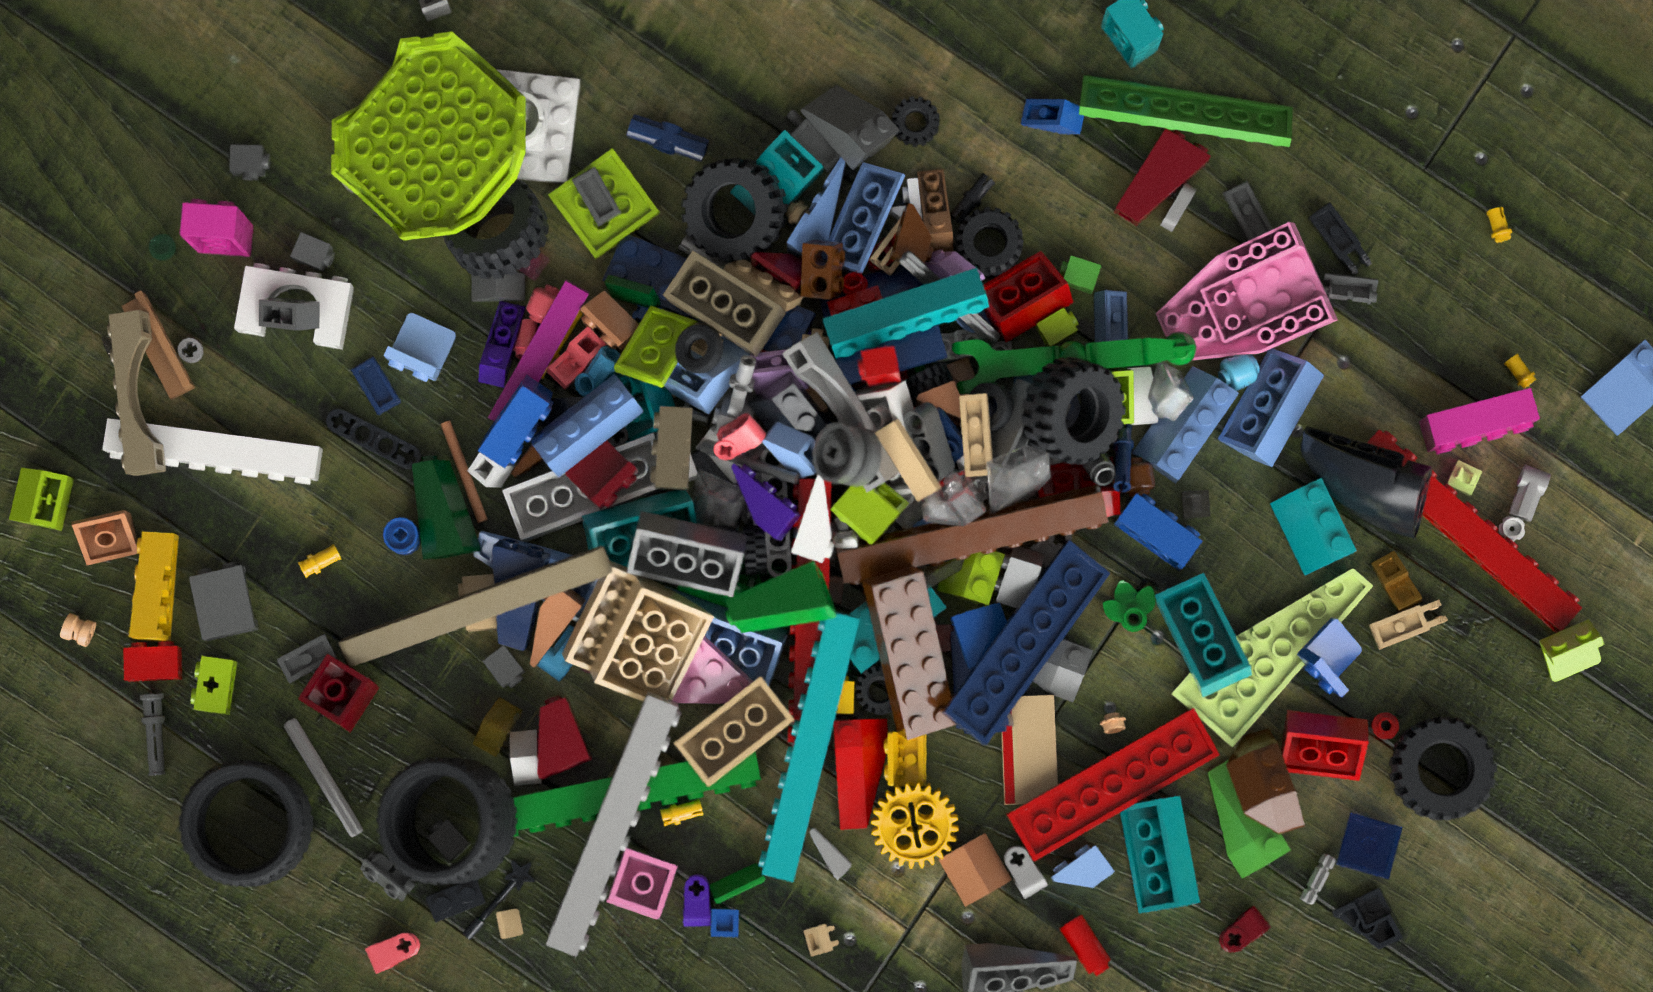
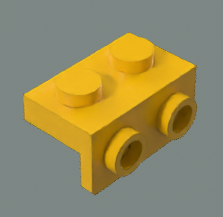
M888 732V738H885L884 750L888 754V765H885L884 777L888 781V786L895 787L898 784L900 787H905L906 781L910 783L911 787H915L917 781H920L921 786H926V734L907 740L897 732Z

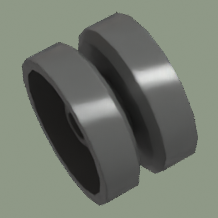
M842 423L827 425L819 433L813 448V465L816 473L822 480L855 487L866 485L875 477L882 459L881 444L878 436L872 430Z

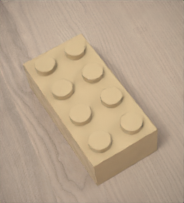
M760 676L674 744L705 784L710 787L791 724L794 719Z

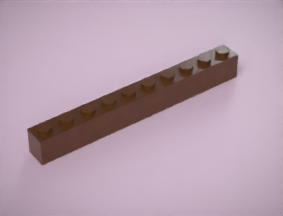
M1097 484L882 534L872 545L866 540L860 539L857 548L842 549L836 547L844 584L849 582L850 584H860L867 578L883 575L909 566L916 568L927 564L929 566H937L943 564L944 560L952 558L963 560L969 558L971 554L978 552L989 554L995 552L997 548L1004 546L1014 548L1030 540L1036 542L1049 539L1051 535H1070L1081 528L1096 529L1101 527L1103 523H1107L1108 519L1103 494Z

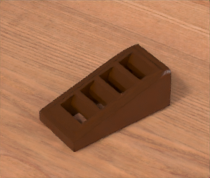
M533 444L511 471V474L516 479L521 478L544 461Z

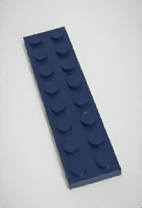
M632 235L623 238L614 253L602 281L604 282L608 275H613L653 286L661 302L659 306L696 320L671 304L663 296L687 259ZM800 306L786 311L785 316L762 350L770 352L787 350L802 341L803 334H808L816 314Z
M1067 540L948 702L942 713L982 745H987L1110 575V572L1073 542Z

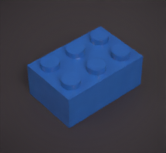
M526 375L483 437L478 451L504 469L509 462L514 465L522 453L521 450L524 447L522 443L524 441L529 443L536 433V428L539 425L537 421L539 419L544 421L551 411V406L554 403L551 401L553 392Z
M1136 493L1114 525L1173 568L1180 571L1201 544L1202 540L1198 538L1200 533L1189 525L1185 528L1176 522L1178 518L1166 509L1163 512L1154 506L1156 502L1146 494L1140 496Z

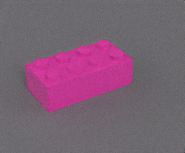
M192 199L191 203H183L180 235L198 253L251 257L253 224L238 207L234 206L233 202L218 201V205H208L205 200Z
M1528 388L1425 416L1419 421L1427 452L1435 451L1436 455L1452 451V449L1456 448L1457 444H1461V447L1465 448L1478 444L1477 442L1482 441L1481 438L1487 437V441L1502 438L1503 435L1508 434L1507 431L1512 430L1513 434L1526 432L1534 427L1533 423L1539 420L1540 417L1532 389Z

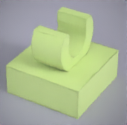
M1457 460L1446 484L1461 493L1471 496L1482 471Z

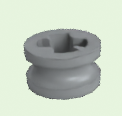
M186 338L179 343L178 354L185 362L195 363L202 358L203 347L196 339ZM188 344H192L194 348L197 346V351L193 352V357H189L187 353L184 355V350L188 349Z

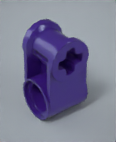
M694 874L687 879L684 887V927L711 926L709 881L701 874ZM695 880H698L699 884L704 885L705 888L701 889L699 894H695L694 889L689 887L694 884Z

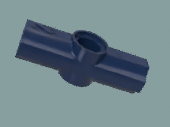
M636 114L633 115L627 132V137L653 145L652 147L658 151L670 155H675L676 153L699 162L703 161L709 144L708 139L685 132L677 125L663 121L659 123Z

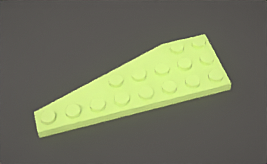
M1352 568L1236 636L1251 666V676L1202 697L1191 673H1189L1171 695L1187 709L1194 708L1200 720L1233 747L1305 665L1297 653L1330 618L1334 617L1342 622L1373 585Z

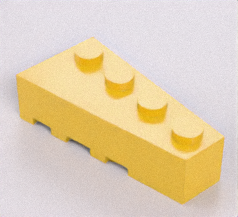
M142 531V538L137 540L139 561L135 567L136 584L132 599L133 608L129 637L136 640L171 641L179 536L175 533Z

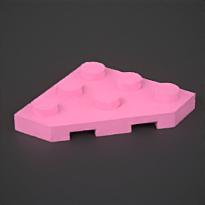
M704 636L672 701L677 703L726 704L754 681Z

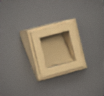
M518 909L497 912L496 917L502 939L523 934Z

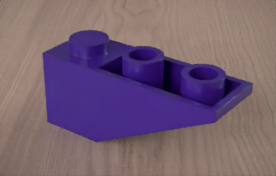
M499 301L479 363L478 382L502 388L505 387L515 353L514 345L525 312L524 306Z
M733 463L731 468L754 522L773 538L782 541L801 516L796 511L798 506L787 497H784L783 500L775 494L777 489L765 480L762 483L754 477L757 473L746 464H743L741 467Z

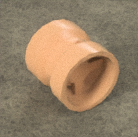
M69 613L63 623L60 637L66 640L74 639L79 645L87 647L94 635L96 622L88 619L83 621L78 615Z

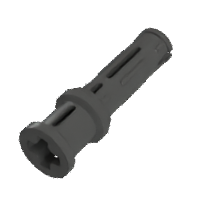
M164 694L139 695L140 700L143 701L144 717L141 718V722H143V725H146L148 776L166 774L162 723L166 720L162 714ZM151 702H153L154 714H152ZM152 724H155V733L153 732ZM154 737H156L157 761H155Z

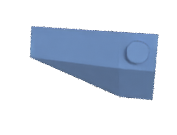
M840 157L822 187L824 189L823 192L816 194L809 208V215L804 213L787 241V251L796 257L802 256V245L804 242L829 240L846 165L842 157Z

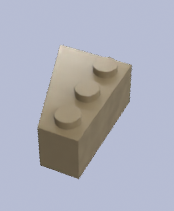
M660 406V412L654 413V428L658 429V439H653L652 455H657L656 466H651L650 482H655L654 486L657 489L688 490L693 408Z

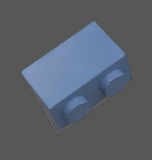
M1643 340L1581 396L1586 404L1616 436L1653 405V347L1646 340Z

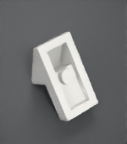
M918 178L907 179V187H902L903 202L913 204L922 219ZM906 206L891 207L889 213L899 220Z

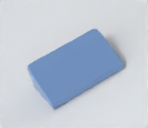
M1103 290L1094 293L1095 342L1128 340L1127 292Z

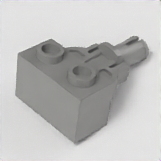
M744 355L741 357L737 373L732 374L730 377V387L716 404L718 408L715 409L712 420L713 424H717L714 434L716 436L720 427L732 422L744 413L750 414L753 418L754 411L747 403L757 396L753 389L755 380L752 378L756 359L752 356Z

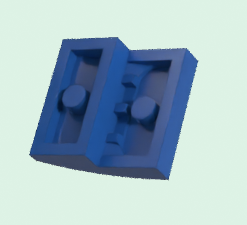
M1000 603L974 609L950 618L968 669L975 667L1007 623Z

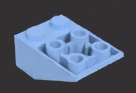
M721 336L724 340L723 353L720 361L713 369L705 373H693L684 369L678 362L664 385L669 393L707 414L713 410L730 387V377L732 374L737 373L741 357L744 355L750 356V353ZM691 350L693 358L698 359L702 357Z

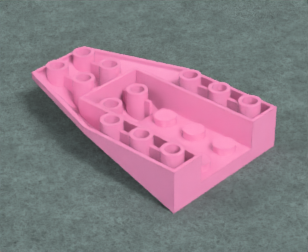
M1292 222L1283 224L1217 255L1156 313L1166 337L1178 331L1186 332L1192 336L1197 346L1193 360L1262 353L1338 320L1295 223Z

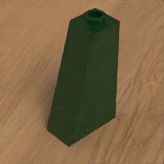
M438 456L422 457V462L412 464L423 559H445L481 551L480 543L450 460H438Z

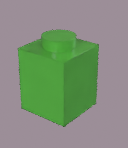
M1070 256L1069 262L1063 261L1060 274L1067 281L1070 288L1092 294L1101 265Z

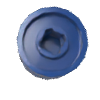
M399 517L392 519L384 528L383 538L385 544L399 555L412 554L421 545L419 528L407 518Z

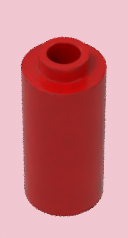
M1082 914L1059 928L1088 974L1094 972L1098 976L1110 968L1107 964L1111 961L1110 957Z

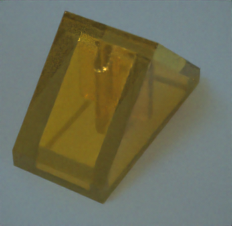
M499 697L483 719L473 744L497 757L523 710Z

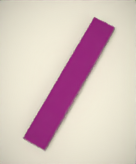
M567 279L565 280L489 414V419L496 420L526 375L537 382L540 381L590 292Z

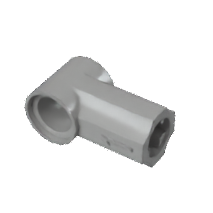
M1525 464L1517 481L1518 489L1509 514L1515 518L1518 517L1521 520L1531 522L1539 499L1547 489L1551 474Z

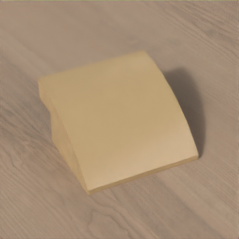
M610 561L613 572L598 580L562 652L564 660L589 670L595 683L643 702L648 691L673 700L714 616L664 585L647 577L627 573V567Z

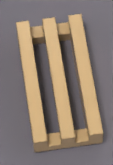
M900 219L869 259V261L889 276L892 275L900 262L894 261L890 268L886 266L892 247L882 261L877 258L897 232Z

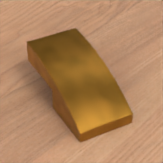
M1395 551L1371 563L1374 572L1398 613L1422 602V596L1409 578L1407 569Z

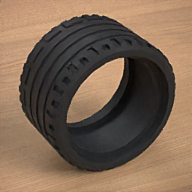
M432 757L408 764L404 767V770L397 772L396 776L389 781L390 784L385 787L384 794L380 798V806L377 808V834H379V842L383 846V852L387 854L388 860L395 864V868L398 871H401L407 877H412L415 881L426 884L466 883L490 874L489 871L495 870L504 861V856L510 852V847L514 843V834L517 831L514 797H511V791L506 786V782L499 778V774L489 766L482 765L481 762L472 759ZM446 776L456 778L467 786L473 793L480 812V830L475 844L461 860L452 865L442 864L429 856L421 846L415 829V811L419 799L433 782Z
M250 760L225 762L203 773L204 775L191 785L188 795H185L180 808L182 811L181 816H179V832H181L182 836L180 840L185 853H188V858L193 865L210 879L230 886H262L277 881L289 874V871L293 870L303 859L302 855L308 850L312 838L310 834L313 832V815L310 812L312 810L307 795H304L303 789L297 781L291 778L288 773L275 766ZM255 778L270 785L283 800L288 813V830L281 849L272 859L252 869H239L225 863L214 853L206 836L205 819L213 798L221 789L238 780Z

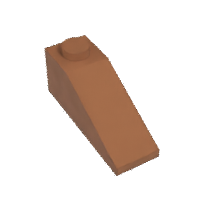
M569 589L543 598L545 601L539 610L530 661L532 667L537 665L586 600L574 590Z

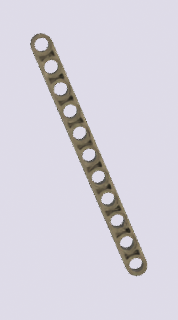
M599 546L350 635L338 641L347 665L352 667L611 574L613 569L604 547Z

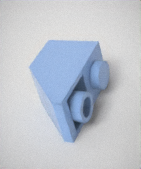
M776 422L766 434L765 439L762 441L763 444L786 470L798 473L799 479L815 474L816 470L813 465L815 440L810 435Z
M1086 844L1074 853L1077 857L1069 864L1065 860L1052 870L1055 874L1050 878L1053 882L1093 888L1115 871L1096 845L1089 848Z

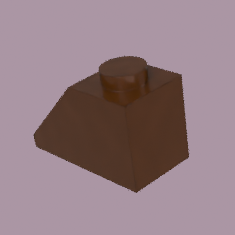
M908 203L902 211L889 259L899 262L904 252L911 251L925 263L930 261L933 253V247L930 246L932 237L913 204Z

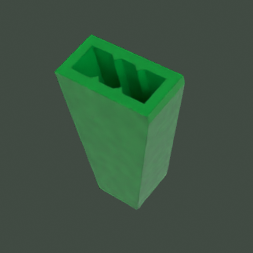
M814 561L725 599L728 610L725 611L727 620L731 626L735 625L741 633L837 617L823 572Z

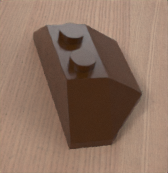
M1269 728L1243 736L1226 764L1243 814L1259 824L1272 829L1277 834L1304 827L1305 824L1296 790L1278 742Z

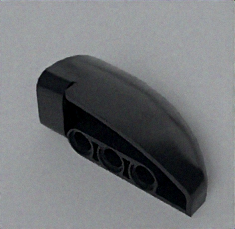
M1309 426L1304 429L1300 445L1301 453L1317 480L1322 478L1329 494L1357 517L1376 527L1410 538L1416 537L1432 475L1431 466L1410 460L1403 466L1404 455L1399 452Z

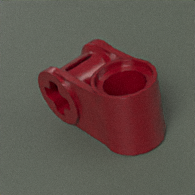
M1253 905L1222 931L1219 936V944L1227 952H1239L1268 931L1271 925L1256 906ZM1229 934L1238 936L1236 939L1237 946L1228 945L1227 942L1230 940Z

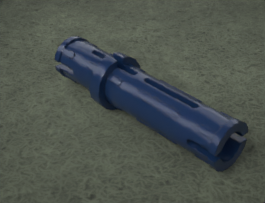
M1123 424L1122 429H1118L1116 434L1118 437L1112 447L1115 451L1113 488L1117 492L1120 490V484H1122L1121 492H1127L1131 489V452L1134 448V442L1131 439L1132 424H1126V428H1124Z

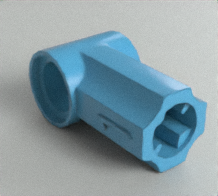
M608 346L601 347L586 371L576 377L575 387L581 396L585 397L615 372L614 365L620 357L616 349L609 348Z
M569 625L555 646L545 653L538 664L539 668L559 682L573 665L566 662L562 655L574 630V627Z

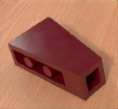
M1165 128L1116 206L1114 213L1134 226L1140 224L1207 164L1211 155L1207 154L1208 150L1198 143L1191 144L1184 140L1185 136L1178 130L1170 131Z

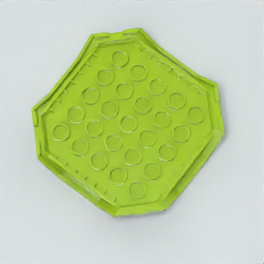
M452 31L434 34V37L420 38L419 36L402 38L399 41L392 67L359 106L332 119V139L335 141L334 154L331 155V174L372 208L392 227L402 240L457 234L482 220L517 179L526 153V97L488 61Z

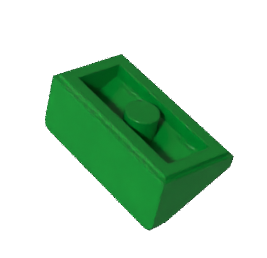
M754 863L712 883L710 890L716 903L719 904L765 882L766 879L762 875L758 863Z

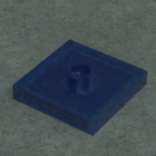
M1349 813L1335 865L1389 880L1403 827Z

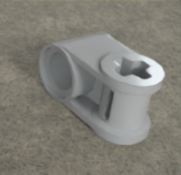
M1012 846L1006 850L1004 854L1005 865L1024 899L1048 886L1040 870L1033 863L1025 849L1019 846ZM1013 852L1023 854L1024 857L1020 859V865L1010 863V860L1013 858Z

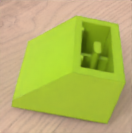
M21 468L9 520L62 531L74 479L67 475Z
M883 482L868 492L863 486H851L831 508V511L837 515L840 521L856 531L861 539L866 540L872 545L893 525L909 502Z

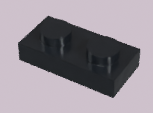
M478 880L460 883L425 897L435 923L487 903Z

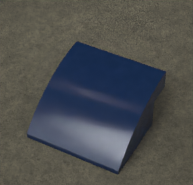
M902 264L898 265L891 276L882 270L864 275L868 282V288L878 285L883 299L923 286ZM841 292V296L833 299L819 298L824 318L831 316L827 302L846 296L843 292ZM937 324L926 331H917L906 335L902 339H893L881 343L875 348H866L855 352L851 356L835 359L850 386L867 382V380L862 381L858 367V360L863 359L861 351L894 346L900 372L948 357Z

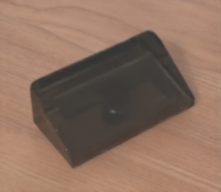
M952 558L944 560L943 564L937 566H929V564L918 566V569L923 571L926 588L928 589L962 570L964 559L956 560Z

